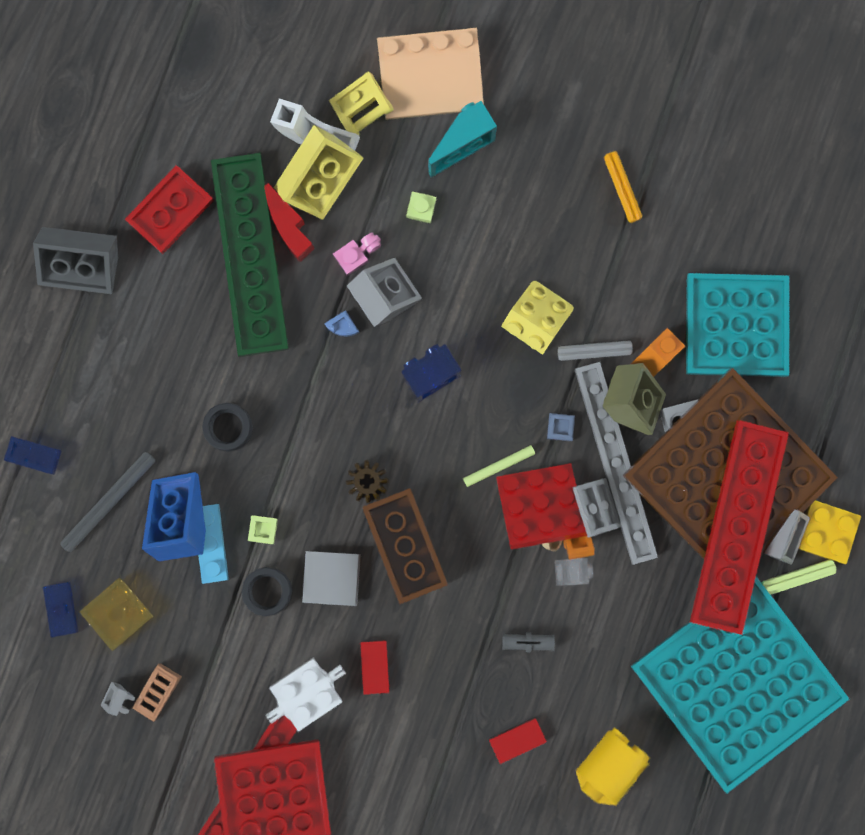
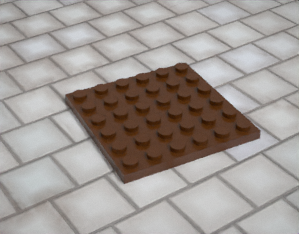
M733 368L724 373L622 475L703 559L707 550L737 420L789 433L761 555L766 551L794 509L803 513L838 478Z

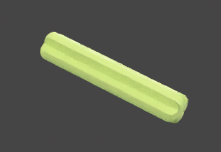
M826 560L762 581L761 583L771 595L836 573V566L833 560Z

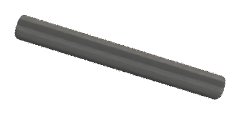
M144 452L60 542V545L66 551L72 552L155 463L154 457Z

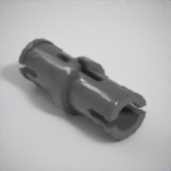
M531 632L502 635V650H525L526 653H531V650L554 651L555 648L554 635H531ZM517 641L540 642V643H517Z

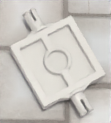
M313 657L270 686V690L277 699L278 707L266 714L267 718L273 723L285 715L292 721L296 729L300 731L342 703V699L336 692L333 682L346 674L344 669L342 670V666L339 665L327 673L320 668Z

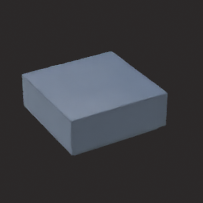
M549 413L547 439L573 441L575 416Z

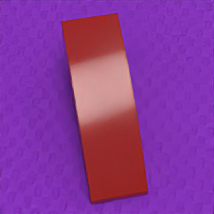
M267 183L264 186L266 199L274 223L289 250L301 262L314 250L313 244L299 230L305 225L304 221Z

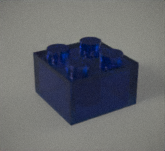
M436 344L425 351L426 355L422 359L417 360V358H413L403 365L404 370L401 371L402 378L418 403L461 377L462 370L445 344L441 347Z

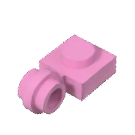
M369 233L362 238L361 243L363 245L361 247H358L355 241L352 240L333 253V256L349 276L368 262L363 253L368 251L370 254L380 248L381 244L379 241L381 239L378 235Z

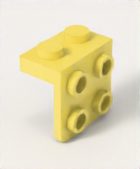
M532 281L513 306L501 327L543 355L574 310V307L539 282Z

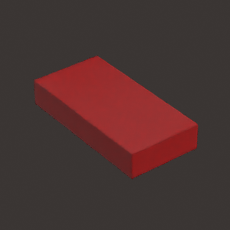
M387 641L361 642L363 694L389 693Z
M536 718L489 739L500 764L547 742Z

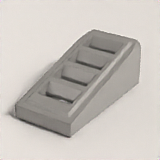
M794 509L766 549L765 554L792 565L810 517Z

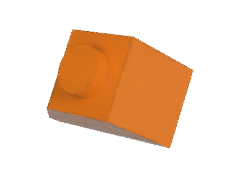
M667 328L631 364L643 363L654 377L685 345Z

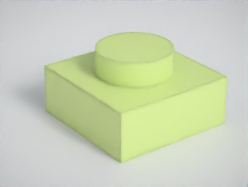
M412 192L406 218L431 223L436 197Z
M251 515L248 541L274 544L278 519Z

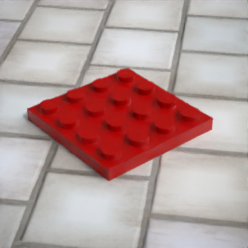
M318 739L214 756L224 835H331Z

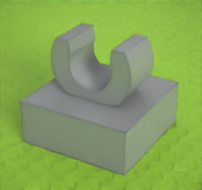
M111 682L101 706L107 713L115 716L118 715L119 711L127 714L129 709L122 706L126 699L134 701L135 697L120 684Z

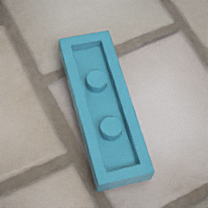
M219 504L203 506L206 534L203 555H198L202 584L229 580Z

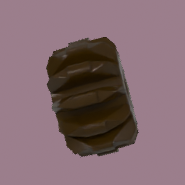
M365 460V469H362L359 463H356L355 468L359 472L356 474L351 470L348 471V474L354 477V480H347L346 485H355L354 488L348 491L350 495L359 491L356 501L360 502L363 495H366L365 501L367 504H370V495L373 494L374 498L379 501L380 496L376 492L379 490L382 493H387V489L380 485L388 484L389 479H380L381 476L387 473L385 469L376 473L379 463L375 462L372 469H369L370 463L368 460ZM366 475H371L370 479L374 478L375 480L374 484H370L369 489H364L365 485L361 486V480H365Z

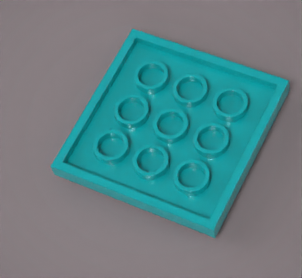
M688 273L686 374L723 375L730 368H733L740 376H789V276Z

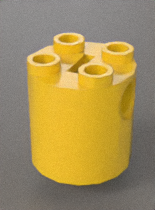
M616 728L612 731L608 730L576 770L581 790L596 803L617 805L649 765L647 761L650 758L636 745L631 749L627 745L629 740Z

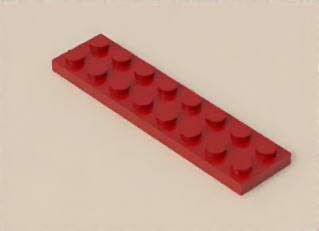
M741 420L736 421L690 618L691 623L740 635L743 634L788 439V432Z

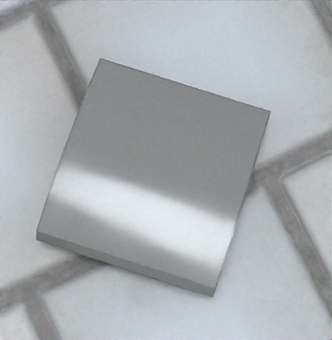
M606 478L573 487L588 537L621 527Z
M306 551L302 603L357 606L361 555Z

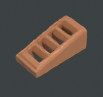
M158 664L134 704L133 709L155 722L182 676L163 664ZM159 675L170 681L169 686L157 679ZM156 684L164 689V695L152 688L153 685ZM150 692L161 699L160 702L157 703L147 696ZM143 701L155 707L154 712L142 706Z

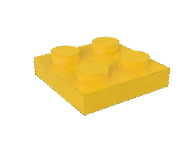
M815 500L807 508L805 515L809 516L810 520L798 549L841 564H847L861 516Z

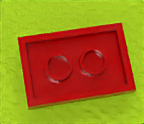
M176 165L125 220L159 252L164 254L208 208L214 199Z

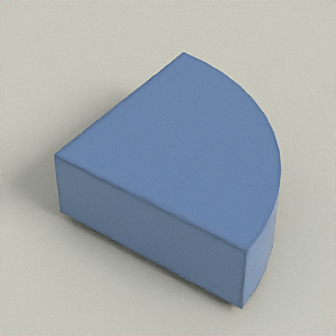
M346 310L325 323V326L332 333L339 336H353L359 333Z

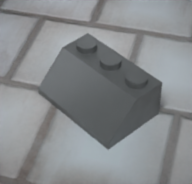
M48 227L41 228L33 242L37 285L112 294L118 260L117 236Z

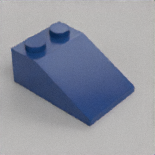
M194 472L152 480L142 550L158 561L203 555L206 528L199 475Z

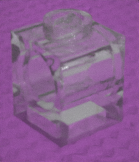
M587 558L554 560L556 586L589 584V579L593 578L592 563H588Z

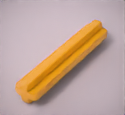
M610 152L605 155L604 159L628 221L630 223L639 221L642 218V214L618 152Z

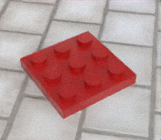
M571 463L496 477L510 549L587 536L573 491V487H576Z

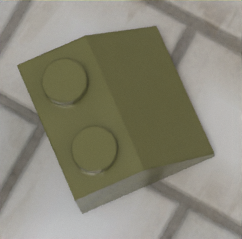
M643 363L619 365L616 367L611 379L603 408L615 422L644 434L653 435L666 393Z

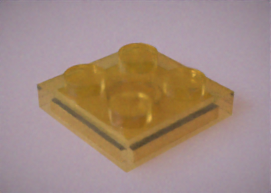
M118 578L80 611L81 615L112 651L116 650L154 617L122 578Z

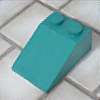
M482 101L476 104L471 102L461 109L462 112L458 114L428 160L430 177L437 175L495 141L497 125Z

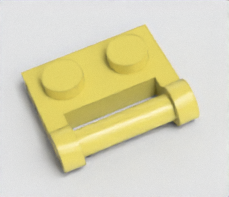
M370 72L364 74L329 100L346 131L360 135L362 129L383 114L388 115L394 110ZM377 100L379 105L355 123L352 122L351 118Z

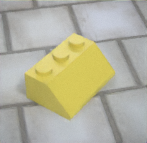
M313 125L274 188L284 202L323 220L363 160V157L333 134Z

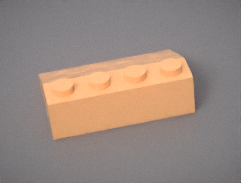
M477 28L377 38L382 90L394 109L388 115L385 114L386 120L462 112L461 109L471 102L475 104L479 101L483 102Z

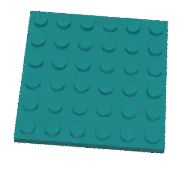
M755 577L742 635L689 621L631 665L632 669L725 793L730 792L849 700V697L757 577Z

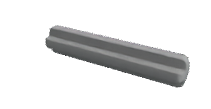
M631 341L560 346L558 348L559 360L631 355L633 347Z

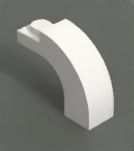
M279 99L270 121L280 133L300 145L313 125L333 134L354 151L360 139L358 134L327 125L315 119L306 112L302 105Z

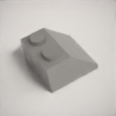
M395 258L364 269L347 285L374 327L390 321L422 299Z

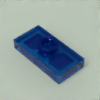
M11 436L4 461L55 475L62 451Z
M70 582L44 586L43 592L50 636L57 637L78 633Z

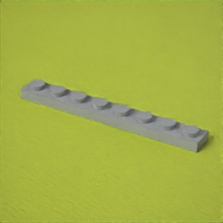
M597 362L576 368L575 373L620 520L631 563L634 565L658 558L639 492L622 476L631 465L619 425L603 408L608 387L601 364Z

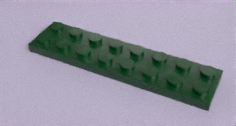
M261 153L211 160L238 356L244 357L289 350L270 212L264 187L266 184Z

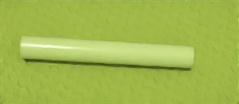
M530 445L464 477L463 480L466 486L469 487L535 455V451Z

